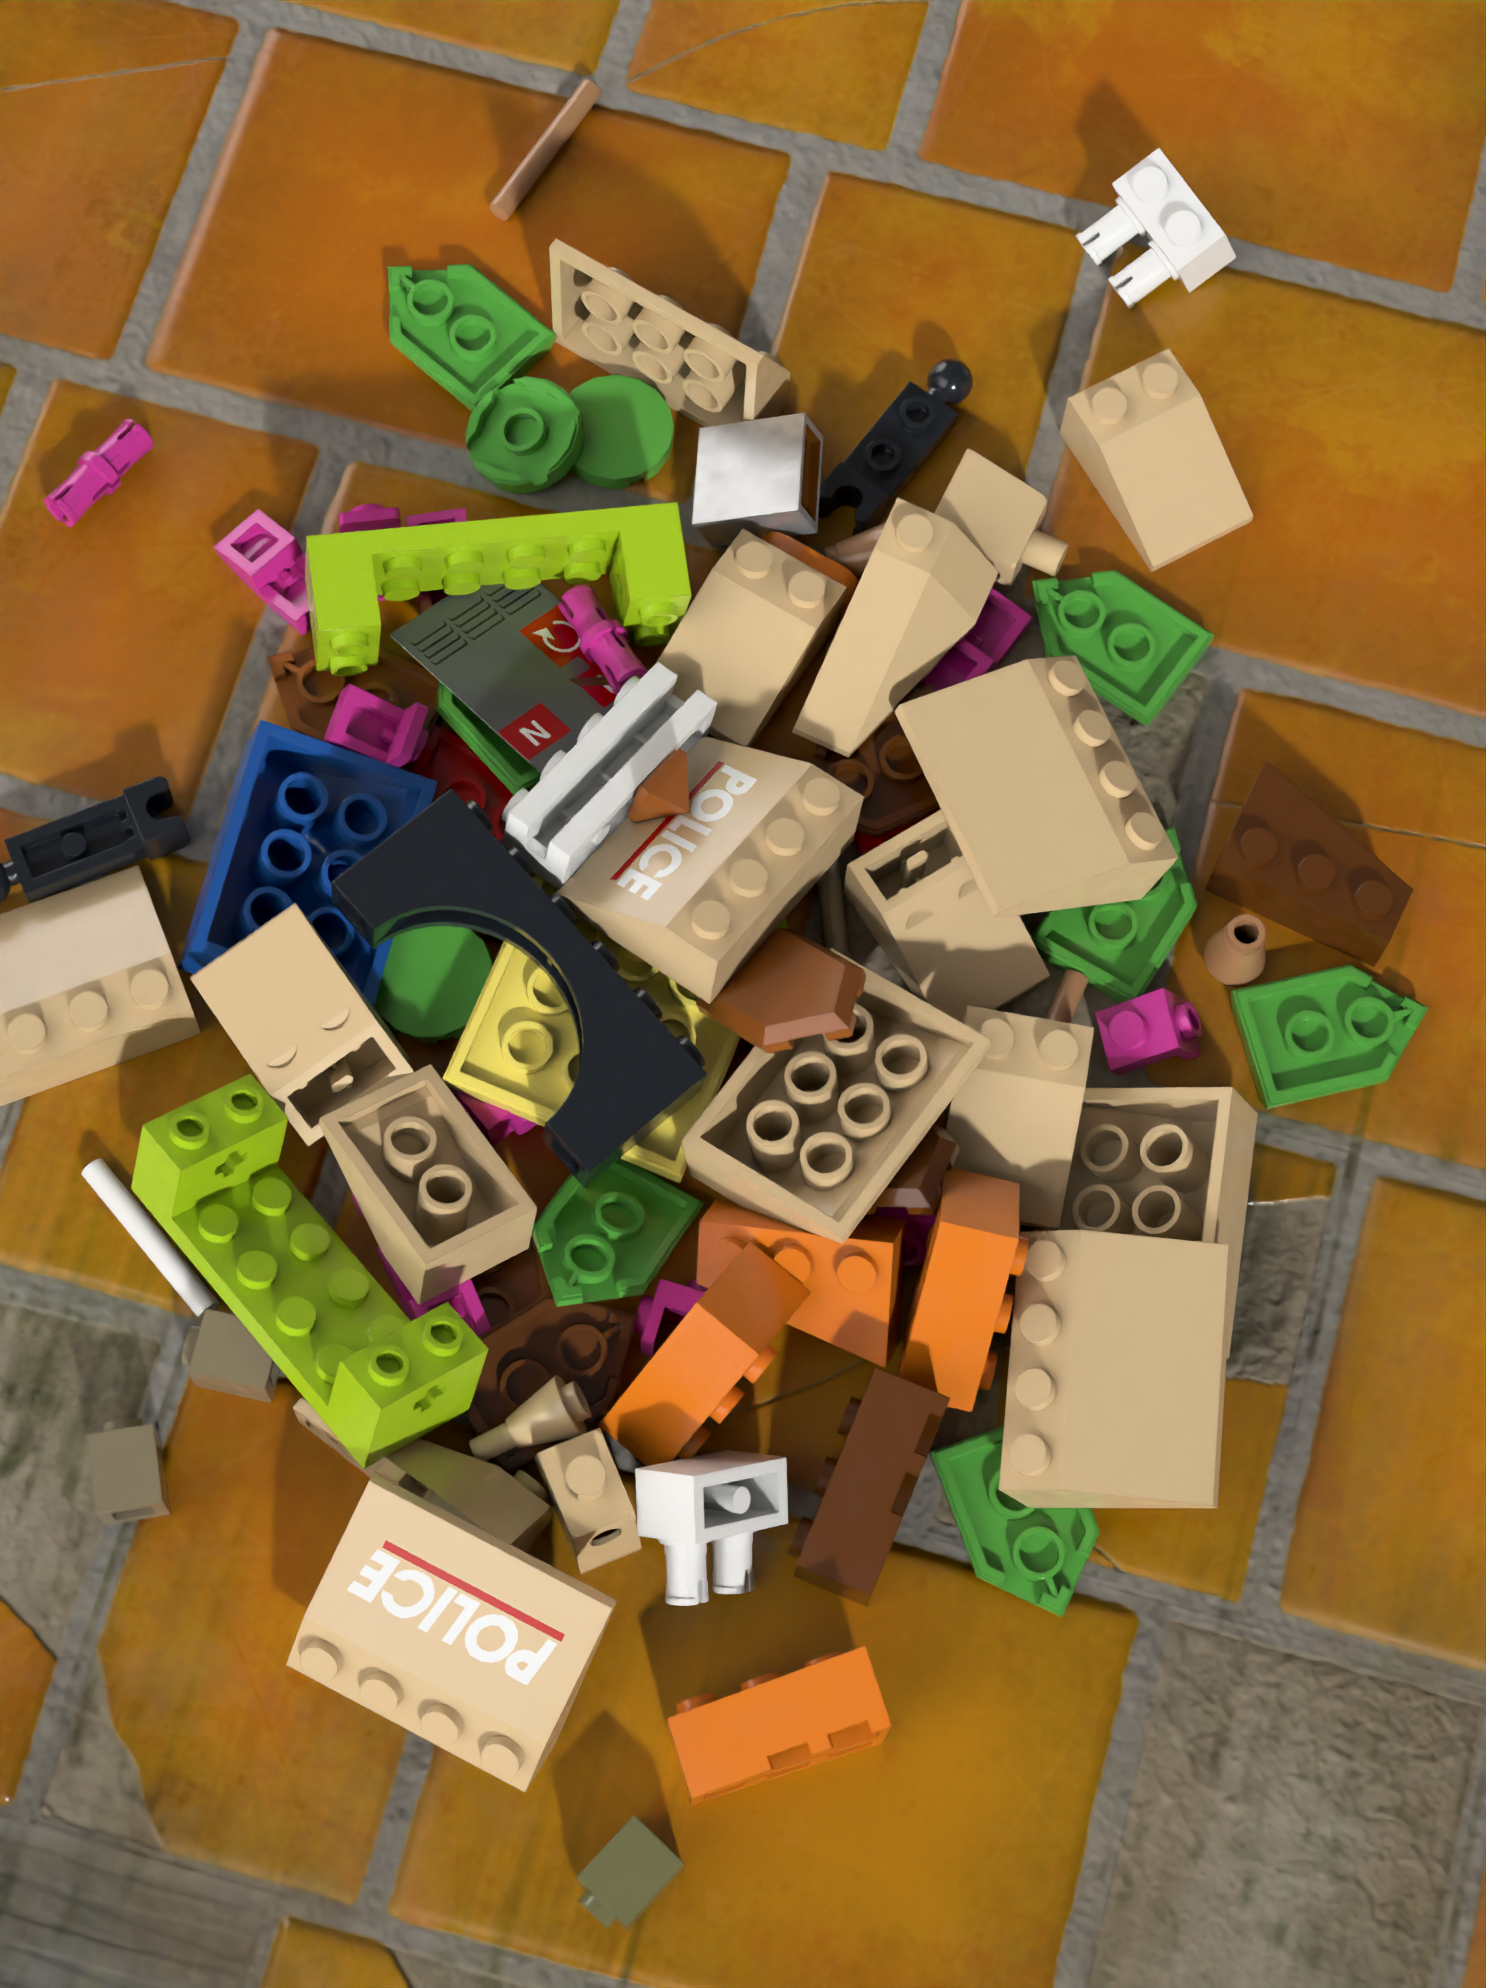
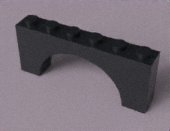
M451 788L333 880L332 903L373 949L399 934L414 929L435 926L462 927L492 935L509 943L534 961L546 973L563 997L571 1014L578 1041L579 1067L575 1084L566 1101L545 1123L542 1141L585 1188L701 1091L707 1075L706 1071L702 1068L705 1065L704 1058L688 1038L683 1035L675 1038L659 1020L662 1018L661 1010L646 991L639 987L633 991L617 973L620 970L619 964L608 948L598 940L590 943L575 927L577 918L570 906L556 893L548 896L532 879L535 877V871L527 858L513 846L506 850L491 833L493 830L492 822L484 810L473 800H468L464 803Z

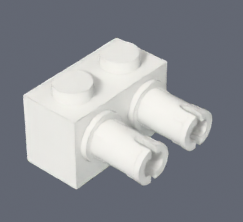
M1160 148L1156 149L1112 183L1119 196L1115 199L1117 206L1085 231L1076 235L1077 240L1097 266L1135 235L1139 234L1141 237L1146 235L1148 237L1150 249L1115 276L1108 278L1112 287L1129 309L1133 308L1134 304L1170 277L1175 281L1179 278L1190 293L1236 258L1226 234Z
M726 1450L636 1468L637 1536L656 1538L660 1544H664L666 1555L665 1602L670 1605L690 1606L697 1605L699 1602L705 1603L709 1601L706 1568L708 1542H711L713 1551L712 1591L718 1594H742L745 1591H754L753 1532L788 1524L786 1457Z

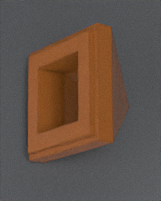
M680 748L677 751L674 749L641 784L627 810L628 819L636 823L690 812L687 753Z

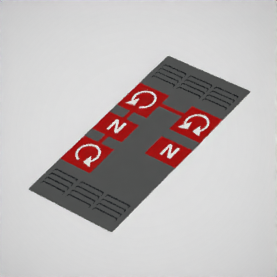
M505 584L480 585L481 588L471 594L448 595L391 633V637L540 773H542L544 767L555 753L560 750L568 753L577 744L581 730L594 714L600 713L605 716L614 706L617 695L612 690L611 685L579 686L569 680L571 678L605 677V675L595 662H590L586 659L580 649L578 634L559 609V602L561 601L542 584L522 590L508 589L505 587Z

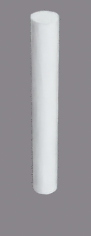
M98 1158L89 1163L83 1169L81 1175L195 1315L202 1319L205 1308L215 1310L220 1302L103 1159Z

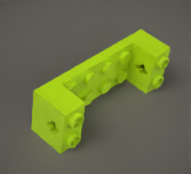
M678 502L306 536L305 582L316 670H331V674L335 676H354L367 671L368 666H378L381 633L379 595H383V598L389 601H405L417 597L422 591L444 589V592L448 595H467L478 591L481 588L480 585L505 584V587L508 589L522 590L535 587L541 583V580L565 578V581L570 584H585L599 579L602 574H609L615 619L620 621L627 630V641H635V644L641 647L665 644L670 641L683 619L692 596Z
M250 1073L143 1124L131 1189L359 1465L366 1469L469 1410L489 1349L448 1302L410 1321L278 1166L289 1117Z

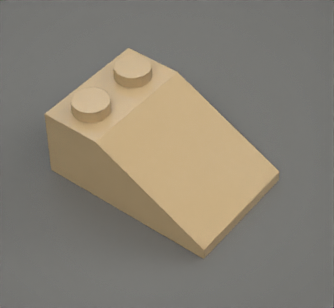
M1169 348L1067 399L1059 433L1151 572L1252 522L1253 513L1203 399Z
M742 529L712 568L657 661L678 675L672 694L686 702L697 689L717 702L708 733L719 740L750 748L836 630L847 587L747 530Z
M967 1005L962 1023L992 1040V1047L947 1106L944 1129L958 1143L960 1149L953 1168L1020 1183L1019 1225L1058 1231L1085 1093L1094 1028ZM939 1200V1203H938V1205H937V1207H936V1210H938V1208H939L940 1200Z
M431 1064L320 1117L319 1126L384 1257L419 1305L529 1248L537 1206Z

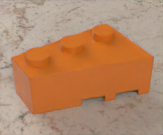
M952 1168L950 1171L945 1172L939 1186L941 1187L940 1204L934 1226L929 1227L925 1244L928 1250L919 1284L915 1286L897 1363L896 1376L949 1397L950 1400L947 1407L972 1412L978 1388L989 1391L993 1381L997 1363V1352L989 1351L994 1332L1002 1334L1006 1332L1012 1310L1013 1295L1005 1294L1004 1292L1009 1274L1021 1276L1028 1251L1029 1237L1019 1235L1020 1183Z
M717 1198L699 1221L696 1283L709 1289L751 1241L811 1291L810 1295L786 1324L886 1368L900 1343L907 1219L865 1215L845 1243L841 1244L746 1209L731 1200Z
M750 1241L695 1303L598 1426L646 1466L671 1462L676 1456L679 1459L693 1457L712 1434L702 1424L709 1416L720 1424L745 1394L735 1386L738 1380L744 1376L754 1384L779 1352L770 1346L769 1343L810 1295L811 1291Z
M866 1646L844 1654L842 1652H834L806 1662L804 1664L805 1668L781 1677L778 1672H773L752 1678L740 1684L742 1691L716 1700L714 1693H707L678 1703L676 1705L678 1714L667 1718L666 1728L690 1805L882 1744L892 1724Z

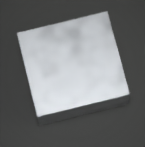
M805 413L699 428L692 525L712 547L731 545L742 529L761 539L766 533L771 531L780 532L789 537L817 533L823 436Z

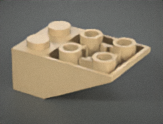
M942 810L937 811L847 864L843 893L911 992L916 997L956 1020L963 1021L967 1005L998 1010L1049 979L1050 974L1021 917L1015 915L993 918Z
M296 902L190 976L191 981L270 1097L289 1117V1122L308 1146L324 1136L319 1126L320 1117L414 1072L407 1052Z

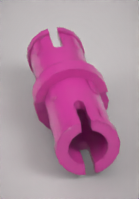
M125 419L113 434L94 452L86 451L77 460L79 466L44 499L47 509L61 523L64 521L66 526L73 527L104 494L112 495L121 486L119 479L154 447L151 436L138 423L134 425L133 420Z
M584 584L578 585L568 590L562 596L564 602H559V609L578 634L582 653L590 662H595L600 667L616 695L631 677L636 676L641 679L648 672L627 642V630L620 621L612 619L608 615L592 587Z

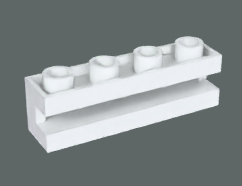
M659 662L641 679L636 676L631 677L617 694L613 708L605 716L600 713L594 714L581 730L577 744L568 753H565L563 750L555 753L544 767L540 781L530 792L525 788L520 789L511 798L503 811L502 820L506 822L501 844L506 850L511 846L517 848L530 862L535 874L558 890L627 818V810L639 787L674 749L677 751L680 748L687 753L702 736L707 737L717 702L698 689L686 702L673 695L678 675Z

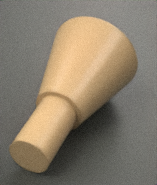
M555 1375L506 1418L505 1423L469 1440L470 1448L476 1459L487 1462L517 1446L524 1448L577 1437L586 1433L584 1420L592 1416L591 1409L583 1391L575 1381L565 1384L560 1376Z

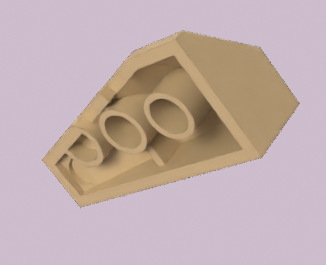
M897 497L792 733L849 757L896 709L898 703L916 684L937 666L942 657L974 628L999 571L954 522Z
M300 1398L293 1407L299 1423L368 1477L372 1478L374 1474H377L524 1552L529 1550L552 1521L551 1506L544 1502L550 1494L535 1479L521 1470H518L512 1477L497 1465L419 1438L363 1469L306 1399Z

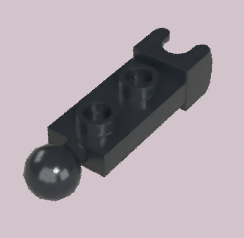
M950 358L942 359L933 365L927 376V392L909 381L843 463L839 462L820 485L818 517L822 519L828 518L837 508L842 506L854 508L856 510L854 519L857 526L853 529L852 536L875 527L886 515V509L889 508L956 425L958 412L947 405L959 404L969 396L973 388L971 371L964 362Z
M162 776L154 777L123 789L124 795L5 839L4 842L12 860L0 863V903L6 900L11 887L20 883L30 903L149 857L152 861L185 848L190 843V836L182 817L171 816L161 820L154 819L158 813L169 809L174 803L167 779Z

